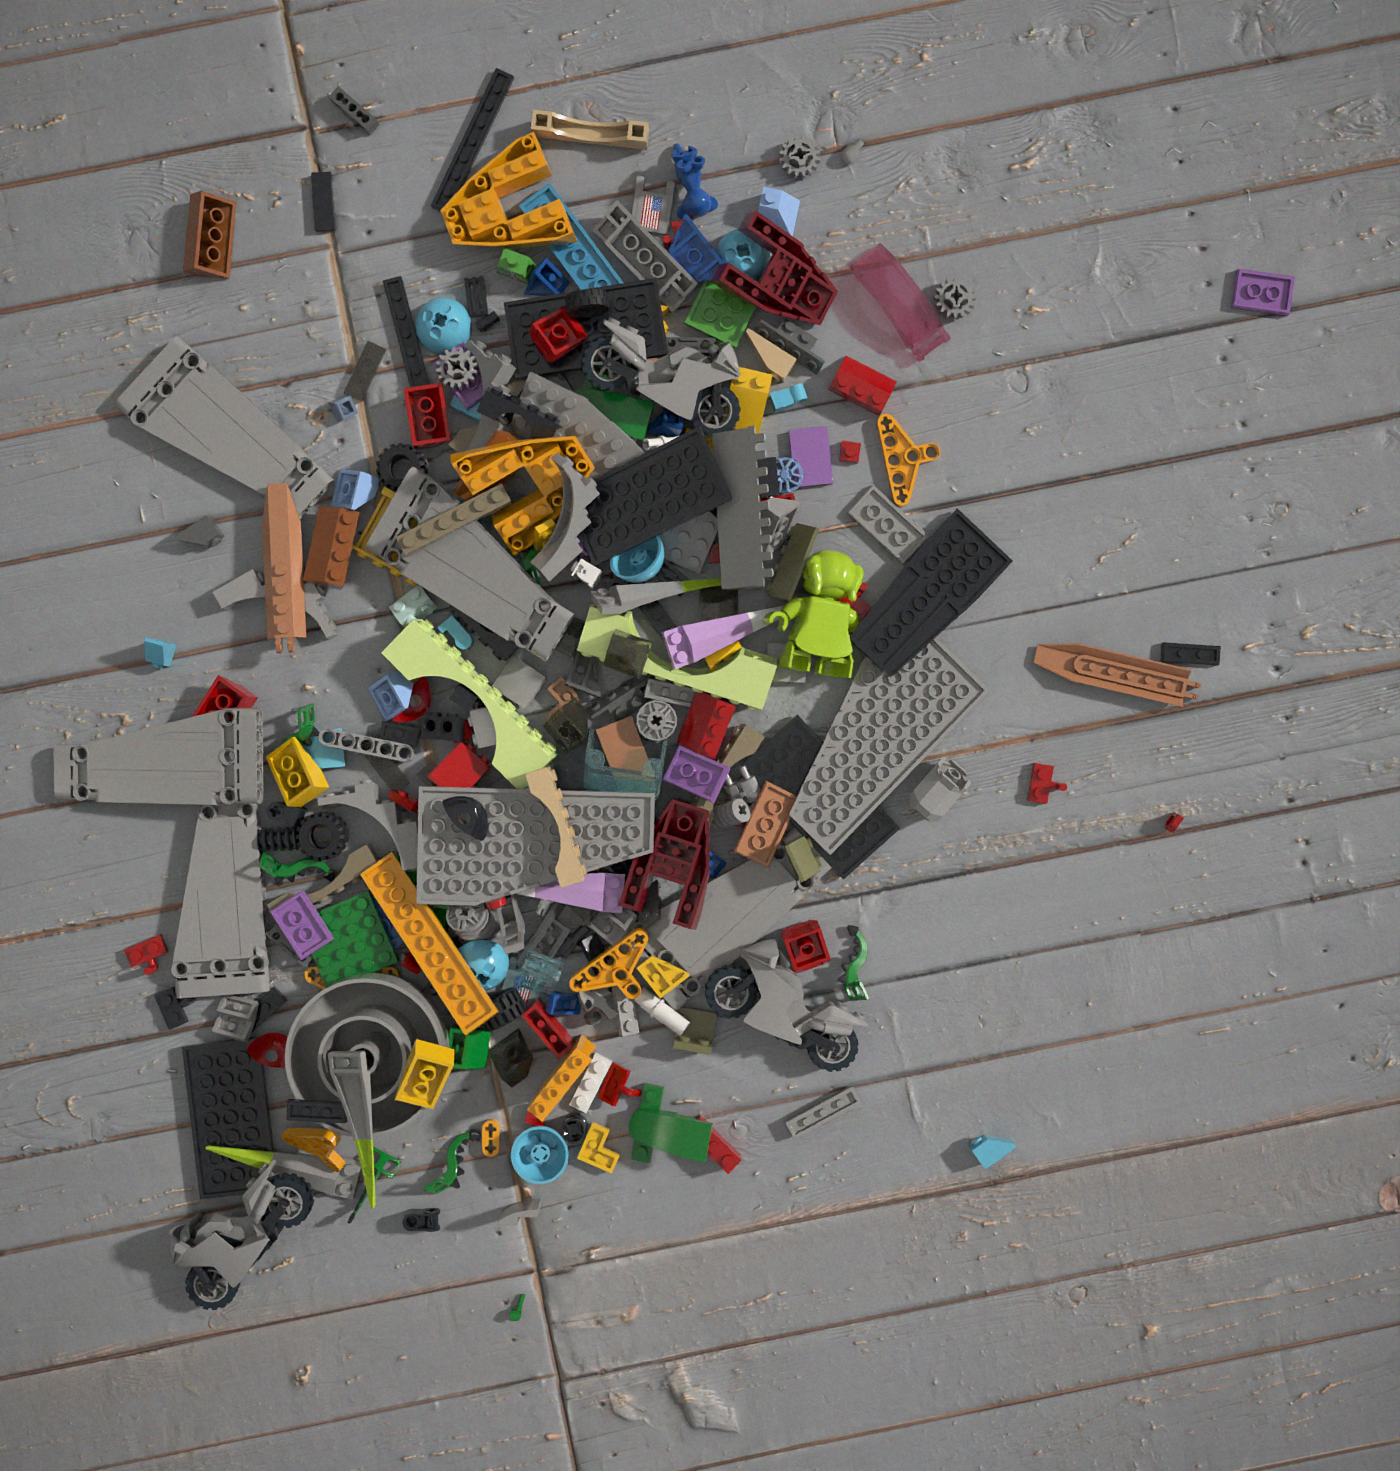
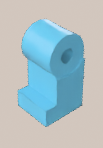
M797 384L769 394L775 413L808 399L803 384Z
M453 615L437 627L443 634L449 632L455 639L456 646L460 649L468 650L474 644L473 637Z

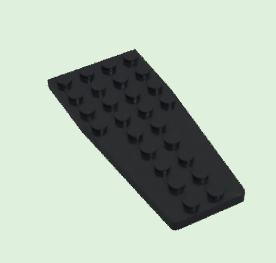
M957 508L917 550L849 636L851 643L887 677L894 676L967 610L1013 560Z

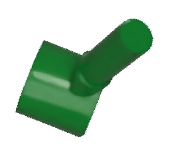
M521 1293L517 1310L510 1311V1321L520 1320L525 1294Z

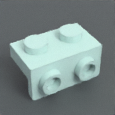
M418 584L389 606L398 622L406 628L412 620L425 618L437 606L423 587Z

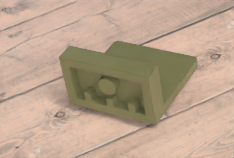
M681 1007L679 1014L687 1019L690 1024L680 1036L675 1033L673 1048L711 1055L717 1013Z

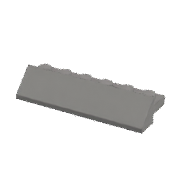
M616 200L604 213L605 217L595 226L593 231L640 280L657 278L660 300L669 307L672 313H675L687 299L689 300L698 283L629 211Z

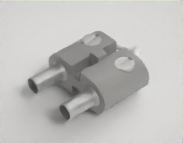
M742 765L739 769L743 778L739 781L738 779L732 781L728 773L724 789L730 801L743 799L746 803L754 802L752 806L747 805L752 810L761 789L753 774L750 775L746 766Z

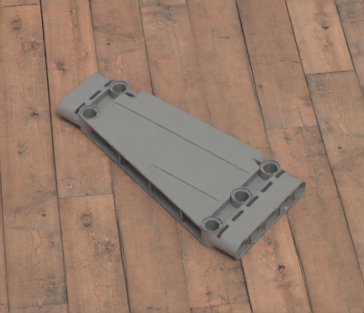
M412 467L406 474L368 540L366 548L384 559L387 564L400 569V573L499 636L508 641L515 642L518 647L528 650L546 662L575 614L556 603L477 520L442 537L425 549L409 557L405 556L396 537L413 529L411 521L414 518L417 519V526L461 504L441 482ZM435 484L437 486V492L433 495L431 494L430 489L431 486ZM395 551L398 553V560L396 562L392 559V554ZM544 600L549 603L547 611H544L541 607ZM524 633L529 636L528 644L522 642L521 637Z
M231 790V791H230V796H231V798L233 799V798H234V793H233V791ZM223 803L218 805H200L171 972L175 979L176 998L270 991V957L267 952L270 948V938L266 935V932L269 931L265 871L259 867L263 851L259 852L257 848V837L261 833V823L257 817L259 812L258 804H248L252 809L249 815L244 810L247 804ZM208 807L213 810L212 817H209L206 813ZM257 958L263 961L262 967L257 966ZM218 961L224 963V970L218 967ZM180 964L185 965V973L180 970Z
M794 827L781 839L778 848L784 850L782 846L783 841L787 843L802 835ZM814 848L811 849L813 855H817L822 866L819 867L821 872L815 874L816 879L813 876L810 877L809 885L802 886L794 873L785 851L783 857H773L769 868L750 859L708 881L703 909L696 930L673 924L681 897L660 907L661 919L646 929L648 942L635 968L637 969V966L651 955L661 959L663 953H670L672 959L668 963L690 974L688 978L663 996L671 1007L678 1011L694 995L699 993L708 981L709 975H712L715 969L722 968L724 965H731L741 955L744 948L751 946L797 904L803 898V894L810 890L832 867ZM638 920L634 923L630 932L635 929L636 925L640 924ZM636 934V939L633 942H631L633 948H636L634 946V942L638 939L643 941L644 935L639 936L638 934ZM626 944L619 946V950L622 953H627L630 950ZM690 981H695L698 987L691 990L687 987V984Z

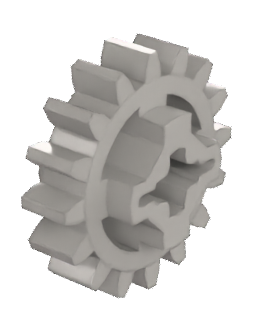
M795 135L793 141L788 138L787 144H782L783 150L779 152V156L782 158L779 159V164H784L782 171L788 170L787 176L793 173L795 174V179L798 178V175L805 179L806 173L812 176V169L817 170V164L820 163L821 159L818 157L820 156V150H816L817 143L811 144L812 138L805 140V135H802L801 139H798V136ZM794 147L793 152H790V153L787 155V153L789 152V150ZM812 160V162L806 167V163Z
M955 276L953 281H951L948 277L946 284L941 282L940 288H937L935 291L938 294L934 297V300L938 301L935 308L940 307L939 314L941 315L945 312L947 319L950 315H952L953 320H956L957 315L962 319L965 316L964 312L969 314L971 312L970 308L975 306V303L972 302L977 298V296L972 295L975 288L970 289L971 282L965 284V278L958 281L957 276ZM951 287L950 292L943 293L947 288ZM954 292H955V297L958 299L957 302H956L955 299L952 297L953 294H954ZM967 303L965 307L959 309L961 304Z
M452 347V352L446 349L445 356L439 355L441 362H436L437 367H439L436 369V373L439 375L440 382L444 381L445 387L450 384L452 390L456 386L462 390V385L468 388V382L474 383L475 379L473 376H478V372L475 369L479 367L475 363V356H471L469 350L464 353L462 347H460L459 351ZM467 363L470 364L469 371H467L466 367L468 366ZM445 366L448 368L447 375L445 374Z

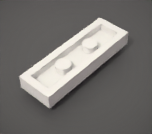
M595 1052L569 1104L570 1106L587 1113L612 1064V1060Z

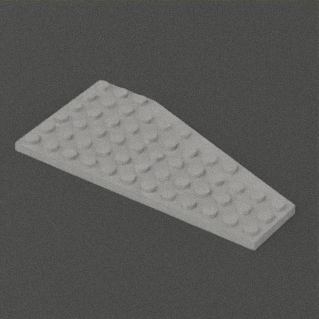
M529 373L520 396L521 402L526 405L533 404L539 408V411L545 414L549 412L557 416L560 423L553 437L576 436L595 467L589 475L593 480L645 454L634 443L633 439L602 414L585 396L537 374ZM514 413L510 426L513 428L512 433H517L523 440L533 439L531 438V429L526 419ZM524 466L517 470V473L510 478L506 488L524 496L539 489ZM710 510L659 535L664 547V558L699 574L718 532L717 516Z
M937 638L933 639L892 677H887L864 656L788 815L831 855L990 690Z
M419 786L416 904L476 906L558 881L555 871L561 849L558 825L548 807L539 798L531 794L530 789ZM561 790L563 794L561 803L563 808H567L569 814L567 822L569 826L573 827L575 833L573 841L575 845L579 846L581 852L579 860L581 864L584 863L587 872L653 853L655 793ZM466 796L477 800L483 805L488 818L487 834L483 841L464 833L451 821L443 806L445 799ZM467 812L460 813L458 816L459 822L468 824L471 820L470 814Z

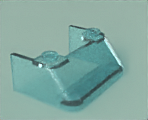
M590 729L584 765L583 784L587 791L655 793L656 800L661 790L667 740H663L661 758L648 759L644 763L643 772L604 766V754L600 750L593 749L595 732L594 729Z

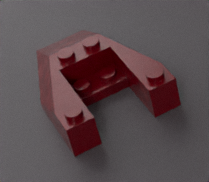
M758 211L746 213L738 230L772 253L759 281L756 282L730 263L720 264L711 282L725 292L764 312L821 325L838 290L826 274L819 269L815 259L808 254L802 242Z
M672 799L654 826L653 853L633 858L619 906L642 912L653 877L657 876L684 885L673 924L696 930L703 909L710 873L709 810Z

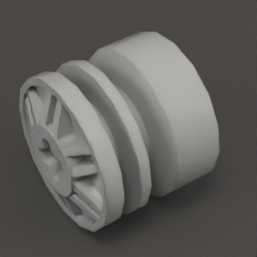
M653 700L640 708L636 724L644 737L654 741H661L674 733L677 726V716L675 710L669 704ZM653 716L662 717L660 726L652 724Z
M484 903L476 906L449 905L447 909V923L464 943L475 940H487L495 929L494 916Z

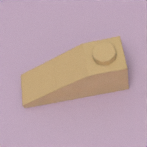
M748 328L745 336L767 373L773 375L772 379L779 382L780 380L784 383L796 364L797 359Z

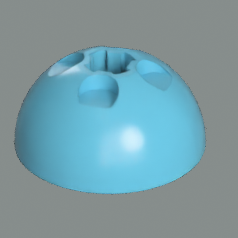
M738 229L730 231L723 236L715 250L725 263H730L756 282L759 281L771 258L769 251L741 233Z
M440 297L432 299L422 306L416 317L415 330L420 343L427 350L438 355H446V349L450 352L452 347H457L463 342L466 344L468 339H470L472 320L469 317L468 311L461 303L451 298Z
M657 536L610 559L613 573L620 579L631 583L645 582L654 577L659 572L664 561V547L661 539Z
M475 940L464 944L458 949L485 991L495 988L505 978L509 968V956L505 954L503 947L498 943L489 940Z
M547 1126L530 1127L524 1130L513 1143L511 1149L512 1165L517 1174L530 1183L545 1184L552 1182L563 1173L567 1166V1144L561 1134L553 1128Z

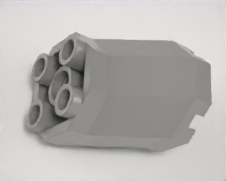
M942 757L909 795V805L922 814L928 822L933 820L939 821L971 784L970 779L967 781L965 778L967 776L966 770L954 760L950 759L947 762L945 761L946 758Z

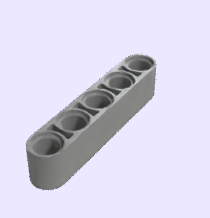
M323 729L318 737L320 743L324 746L399 762H410L414 757V750L407 744L334 729ZM326 733L333 734V740L330 743L324 742V735ZM345 737L352 738L353 743L351 746L345 747L343 745ZM366 740L372 743V747L368 751L362 749V743ZM385 744L391 747V751L387 755L381 753V747ZM404 748L410 750V756L406 759L400 757V751Z

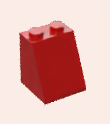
M468 741L466 744L460 742L429 774L428 778L440 787H474L491 768L489 765L490 760L483 754L479 756L475 753L476 748Z

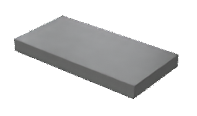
M874 485L847 512L857 524L902 565L929 537Z

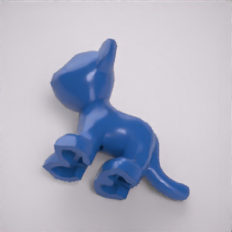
M675 143L673 145L672 159L676 176L687 190L683 204L677 210V217L682 219L686 213L691 217L704 216L708 211H713L718 206V201L715 197L709 196L707 192L700 188L701 169H703L705 164V158L697 156L698 152L695 147L688 146V151H683L680 144Z

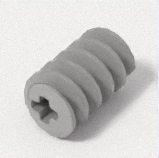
M735 799L717 805L713 808L714 820L712 825L716 829H724L746 822L751 817L750 809L743 799Z

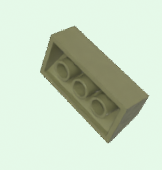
M796 523L795 527L791 526L787 535L790 538L788 545L784 544L780 555L783 556L781 563L776 562L773 570L776 574L773 581L769 580L766 591H769L768 597L786 604L791 601L819 528Z

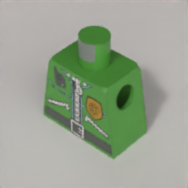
M504 248L496 273L528 284L532 272L537 266L530 257Z

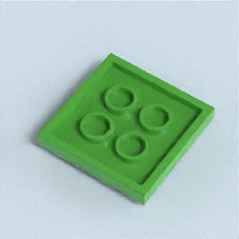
M710 280L703 283L684 324L722 343L729 341L732 347L737 349L756 307L725 292Z

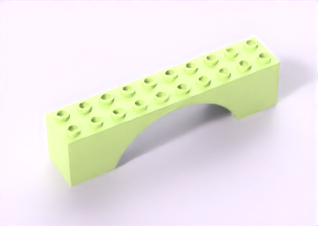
M594 603L589 608L577 651H580L584 656L592 657L593 655L599 657V660L605 663H611L612 661L618 663V666L624 669H629V667L637 669L636 672L647 675L649 673L662 681L668 679L674 681L673 684L684 687L687 685L699 693L705 691L718 699H721V697L727 698L733 704H746L752 710H763L778 663V658L742 647L726 662L718 663L716 665L717 670L711 672L709 667H680L673 669L671 663L654 654L642 641L636 630L631 611L602 615Z
M412 620L382 651V654L408 680L423 676H441L458 681L476 693L486 705L496 731V750L492 765L516 789L525 788L528 785L525 774L545 768L558 755L555 752L557 750L555 746L550 742L546 743L542 739V733L536 728L533 730L528 725L530 723L528 719L523 715L519 716L515 711V706L509 701L506 702L501 697V692L495 687L492 688L488 684V679L484 675L478 674L474 670V665L468 660L465 661L460 656L461 652L456 647H451L447 643V638L441 633L438 634L433 629L434 625L429 620Z

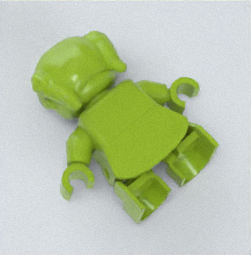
M821 550L812 554L807 559L802 572L804 576V589L814 596L791 599L781 611L767 613L764 616L763 624H772L776 617L779 620L777 629L784 631L788 626V621L794 619V625L788 634L785 651L780 654L778 667L810 672L811 655L813 654L820 656L815 662L814 674L851 678L854 661L851 655L853 650L849 632L852 634L861 621L856 611L850 608L848 603L837 601V599L848 596L850 601L854 602L856 600L857 592L863 581L864 571L860 565L853 563L852 559L842 552Z

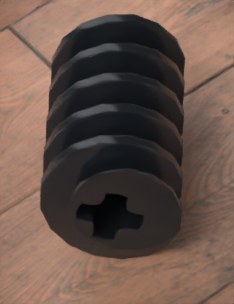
M262 827L261 833L257 837L259 852L263 851V849L270 851L271 848L273 851H278V849L281 851L286 849L293 851L294 848L298 851L300 846L298 847L296 844L299 842L296 839V834H298L296 827H293L292 832L289 831L288 827H285L284 832H282L281 827H278L276 832H274L273 827H270L268 833L266 828Z

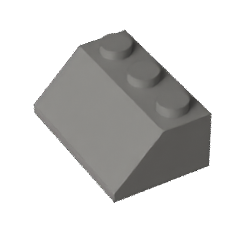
M773 497L767 500L769 501L770 508L768 510H761L760 516L761 518H770L771 525L761 527L762 535H771L772 542L762 544L763 552H772L773 554L783 547L800 506L798 501Z

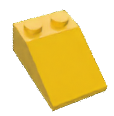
M739 367L740 377L737 380L732 379L730 390L738 398L741 412H739L740 418L736 422L734 430L755 425V432L759 434L773 375ZM726 406L724 413L727 414L728 407Z
M296 737L290 738L266 756L287 806L303 807L329 788L322 770Z
M416 1039L408 1056L395 1100L433 1109L454 1066V1049Z

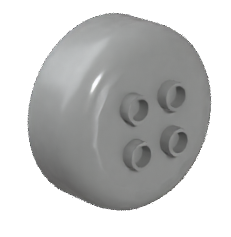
M363 973L343 978L331 984L308 1001L290 1028L285 1047V1069L290 1088L296 1099L341 1101L330 1074L328 1053L332 1051H365L367 1070H370L373 1137L395 1132L414 1121L426 1109L422 1106L395 1100V1095L408 1056L416 1039L450 1048L444 1020L435 1004L423 991L401 978L381 973ZM348 1121L347 1123L318 1122L334 1132L353 1137Z

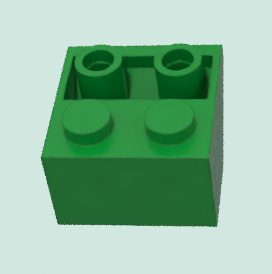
M453 1024L449 1031V1047L454 1049L453 1068H486L491 1032H484L483 1028L477 1027L468 1035H465L459 1025Z

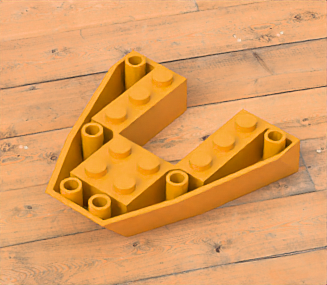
M535 132L512 142L474 174L440 210L452 244L478 247L526 248L578 243L560 199L507 220L500 201L501 197L552 176Z
M576 436L514 440L450 454L452 466L472 495L523 466L539 488L492 515L494 527L513 555L528 548L535 542V527L549 519L554 521L560 515L563 502V483L560 470L551 457L556 453L562 457L567 456L574 464L572 468L576 469L586 478L594 470V465Z

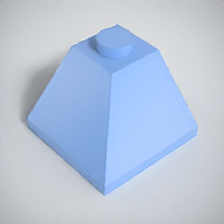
M763 187L758 212L793 236L800 201L782 190Z
M340 469L331 506L351 510L357 509L375 497L379 488V478L361 471Z
M397 670L387 674L368 688L385 721L391 720L408 708L413 683Z

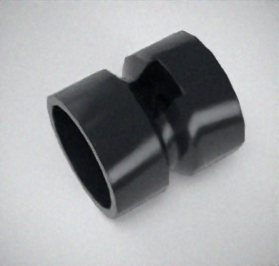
M580 1113L568 1114L564 1118L561 1127L562 1138L571 1144L580 1142L586 1133V1118Z

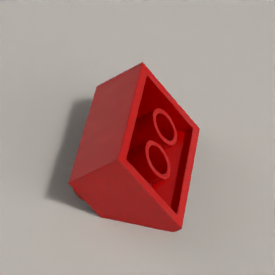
M845 356L829 387V391L880 416L897 381Z
M436 383L404 388L412 446L416 450L450 442L451 435L443 384Z
M218 675L191 717L227 708H252L258 697L243 686ZM230 712L229 719L233 721L234 717L233 714Z
M705 691L703 693L695 692L676 742L698 754L715 759L736 705L723 697L721 699L712 697L711 693Z

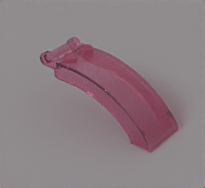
M881 243L849 265L858 282L876 300L906 347L911 350L918 362L924 360V356L943 342L947 343L951 340L950 335L944 329L920 288L899 261ZM938 332L939 337L921 350L918 349V345Z

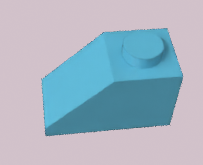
M145 637V661L152 662L151 666L163 669V666L170 667L176 644Z
M988 1135L974 1138L971 1141V1145H969L984 1169H987L1016 1148L1011 1139Z

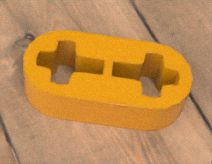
M493 1118L486 1120L482 1126V1151L488 1157L497 1155L500 1150V1123ZM490 1123L493 1127H496L492 1135H490V1130L486 1129ZM490 1140H492L493 1146H496L493 1152L490 1151V1148H486Z

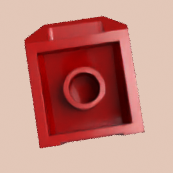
M565 307L532 323L529 331L532 342L536 344L549 362H554L587 339L585 330L576 318L567 315Z
M808 920L791 927H786L781 933L795 973L816 968L831 960L817 920Z

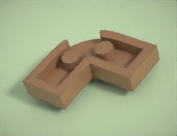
M562 676L547 688L559 702L546 715L557 730L569 722L579 709L577 693L573 688L564 685L566 680Z

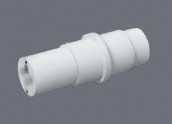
M645 987L641 990L640 996L634 1000L642 1009L650 1014L651 1018L654 1017L660 1023L665 1024L679 1036L690 1024L687 1019L666 1003L664 998H659Z

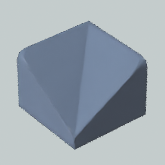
M342 395L328 402L335 419L338 421H343L358 413L351 395Z

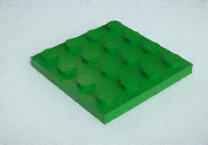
M370 890L318 912L335 938L312 953L326 988L343 978L357 974L373 973L400 961Z

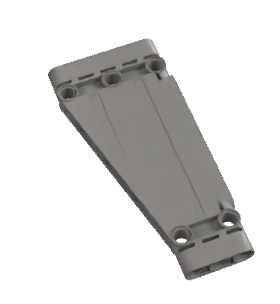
M178 336L166 345L115 402V406L133 424L265 496L267 484L287 483L300 519L307 514L334 484L335 480L313 461L295 441ZM194 359H198L197 365L192 367L191 362ZM168 387H171V388H172L171 393L168 394V395H166V394H165L166 389H167ZM145 415V421L140 423V417ZM310 462V470L304 471V465Z
M227 708L87 744H57L54 748V795L56 799L95 800V802L199 805H218L223 803L261 804L263 800V714L259 708ZM230 712L233 714V721L229 719ZM230 752L234 754L233 760L229 756ZM231 790H232L233 793H234V798H233V799H232L231 796H230V791H231Z

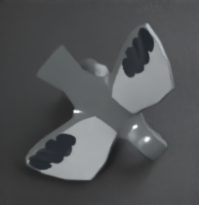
M583 979L576 980L575 985L579 984L581 986ZM611 987L577 992L578 1001L586 1012L584 1019L587 1025L599 1024L601 1022V1013L608 1020L617 1016L618 1013L606 1003V999L613 996Z

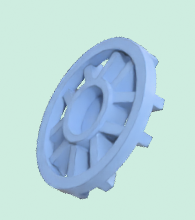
M778 458L776 462H780L782 466L780 470L777 467L779 492L791 493L801 485L803 469L793 458ZM784 460H788L786 466L783 463ZM792 462L796 464L792 469H789ZM798 468L800 475L793 472ZM793 476L799 477V481H793ZM790 482L796 484V485H795L793 488H791V489H790ZM783 483H786V490H782Z

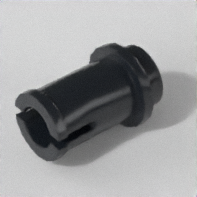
M492 311L485 317L478 318L475 325L480 333L483 331L487 332L486 329L500 322V319L496 312Z

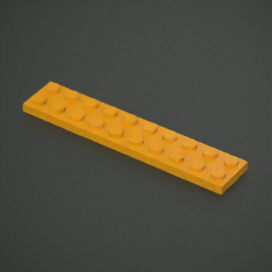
M393 852L389 853L361 873V877L463 1033L468 1035L496 1015L499 1011L429 905L416 904L417 887L408 873L402 871V865Z

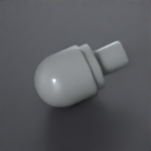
M858 139L854 145L852 143L848 145L841 154L842 162L848 165L854 163L861 153L859 149L864 145V142Z

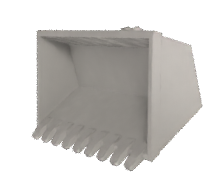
M755 425L748 426V428L712 434L714 458L732 497V500L713 509V512L717 513L721 586L725 590H761L765 586L764 578L773 577L774 575L772 568L764 569L763 561L772 560L773 554L772 552H763L762 544L771 543L772 537L771 535H762L761 527L770 526L771 521L770 518H761L760 511L768 510L770 504L769 501L760 502L759 494L767 493L769 487L768 484L759 485L758 477L767 476L768 470L767 467L758 468L757 460L766 459L767 453L766 450L757 451L756 443L765 442L766 436L765 433L756 434Z

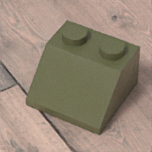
M802 835L782 845L800 882L821 872L819 867L822 865L818 856H814L811 851L814 847L810 838L806 839Z

